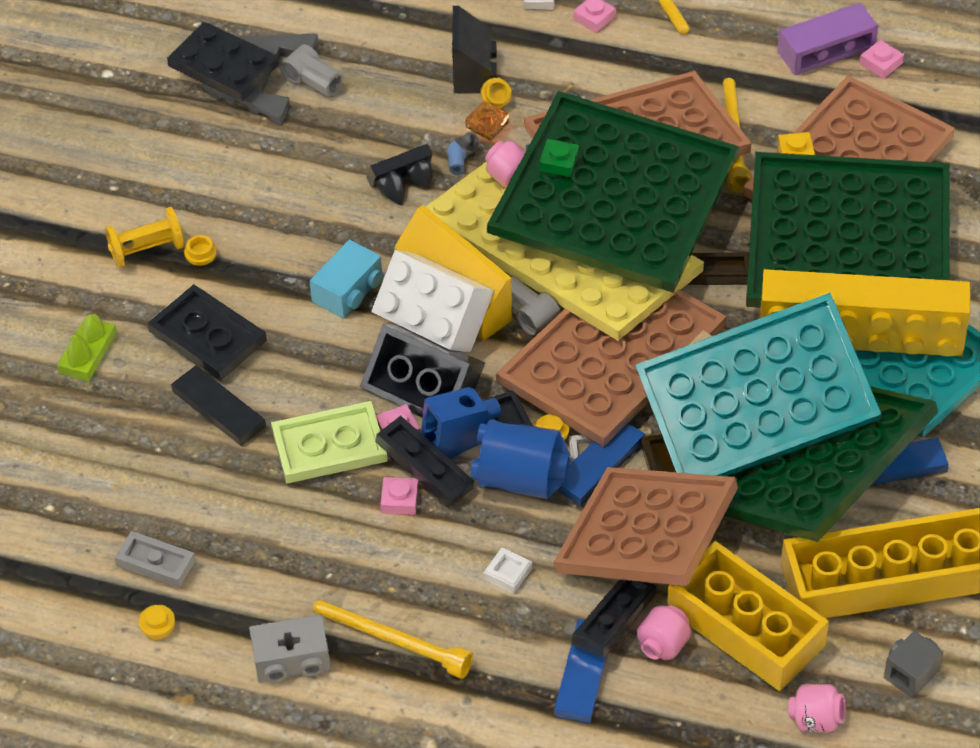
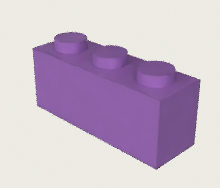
M857 3L779 30L777 53L794 76L865 52L877 42L878 24L861 3Z

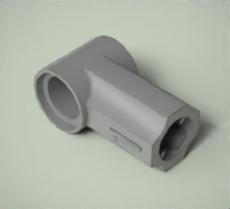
M302 44L279 66L281 73L290 83L299 84L302 81L326 96L330 95L333 97L338 93L344 81L343 73L322 62L316 51L306 44Z
M513 276L511 277L512 313L516 316L521 328L529 335L534 336L560 314L559 306L547 293L537 295Z

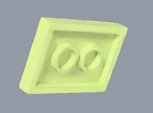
M372 401L271 422L286 484L388 462L387 452L375 442L380 428Z

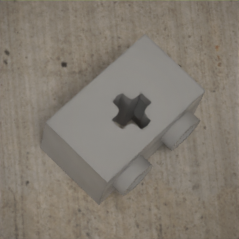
M322 614L249 627L258 683L266 681L279 682L289 677L301 675L314 676L324 671H330Z

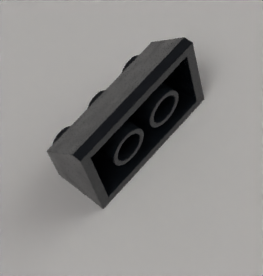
M383 324L360 387L400 406L407 404L411 411L423 416L425 398L467 387L475 390L485 362L461 351L449 350L397 324Z

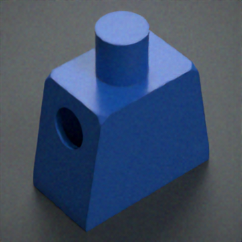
M470 387L425 398L421 434L449 459H452L479 445L477 444V433L480 423L487 424L489 420L500 417L501 407L495 398L482 401L476 391Z

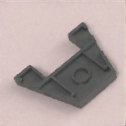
M316 33L239 37L277 55L278 59L280 56L288 57L302 44H306L316 50L319 43L318 34ZM272 72L243 102L203 83L204 89L234 104L238 101L248 106L249 111L258 116L263 113L271 117V122L277 125H282L290 107L289 97L263 92Z

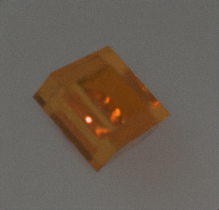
M483 101L465 119V128L491 141L509 123V114Z

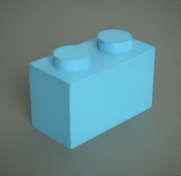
M349 239L310 280L312 302L344 319L352 309L359 307L363 298L372 288L375 289L381 283L383 278L381 256Z

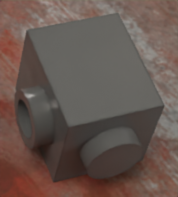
M914 630L905 640L900 638L891 647L886 659L883 678L913 699L940 671L944 651L932 639L924 638Z

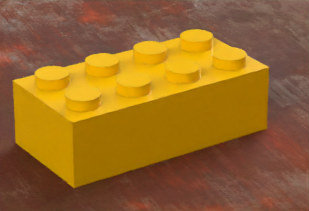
M716 541L706 549L688 586L668 585L667 606H675L682 610L689 619L690 627L779 692L826 646L829 626L827 619Z

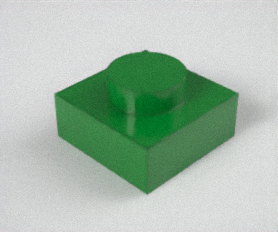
M547 139L540 159L539 171L571 177L578 157L579 145Z

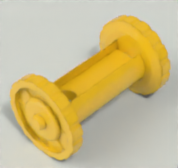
M172 207L165 208V219L121 233H116L112 225L105 227L108 250L111 252L118 268L125 265V255L172 241L177 250L184 248L182 228ZM132 240V243L123 245V242Z

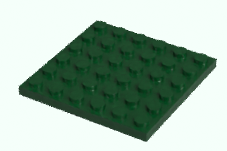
M558 91L489 219L487 233L674 293L738 157L739 146ZM547 139L579 145L578 157L571 177L539 171L540 159Z
M755 151L746 307H761L764 269L950 280V163Z

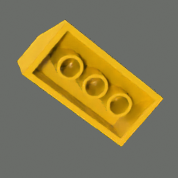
M424 205L418 207L394 248L399 251L416 253L494 290L477 337L483 342L512 322V278Z

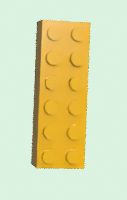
M767 269L763 271L760 318L831 293L854 350L963 357L970 317V282Z
M980 508L827 532L819 542L801 537L784 539L780 565L788 591L825 619L980 593Z

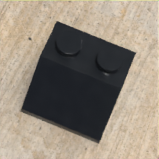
M453 6L452 63L454 94L480 93L483 84L487 80L497 78V62H491V59H497V40H491L489 26L462 7Z

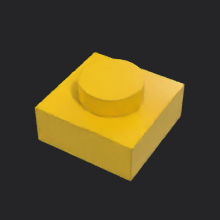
M810 132L778 135L777 145L779 153L815 155Z

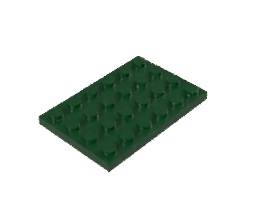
M870 386L882 419L726 476L735 477L738 489L724 516L819 542L939 412L936 401Z

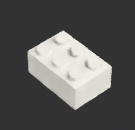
M394 250L371 312L449 350L471 352L494 290L416 253Z

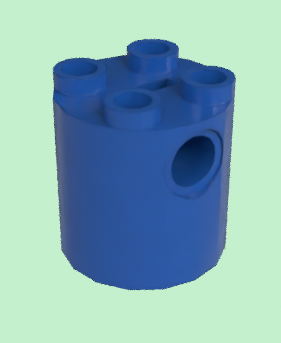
M495 419L489 420L488 424L480 423L477 433V444H481L480 457L473 459L471 467V479L478 481L479 488H500L513 494L549 499L566 481L570 465V453L560 430L525 424H506Z

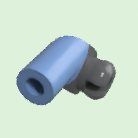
M467 132L449 145L448 162L451 174L459 175L465 171L464 159L474 153L479 144L476 134Z

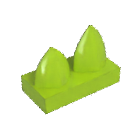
M96 314L85 316L75 335L70 338L68 347L57 363L58 373L89 382L117 334L116 325L102 321Z

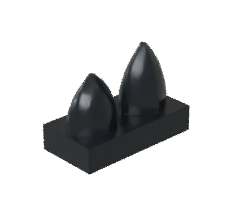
M428 143L370 165L366 178L371 188L378 187L388 199L402 205L405 198L403 176L406 175L415 184L428 188L432 180L430 161L433 153Z

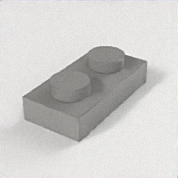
M133 531L130 532L115 556L116 566L178 588L181 587L196 561L194 552Z

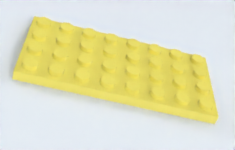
M487 162L426 206V208L500 269L537 292L547 293L557 304L617 341L674 296L677 290H681L703 272L704 262L691 255L674 293L488 234L487 223L506 188L486 171Z

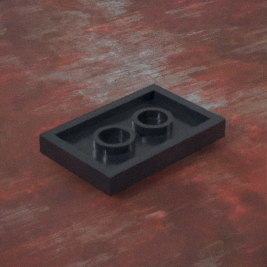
M205 21L167 57L168 67L241 102L279 65L277 55Z
M195 284L147 323L150 333L220 381L267 341L265 331Z

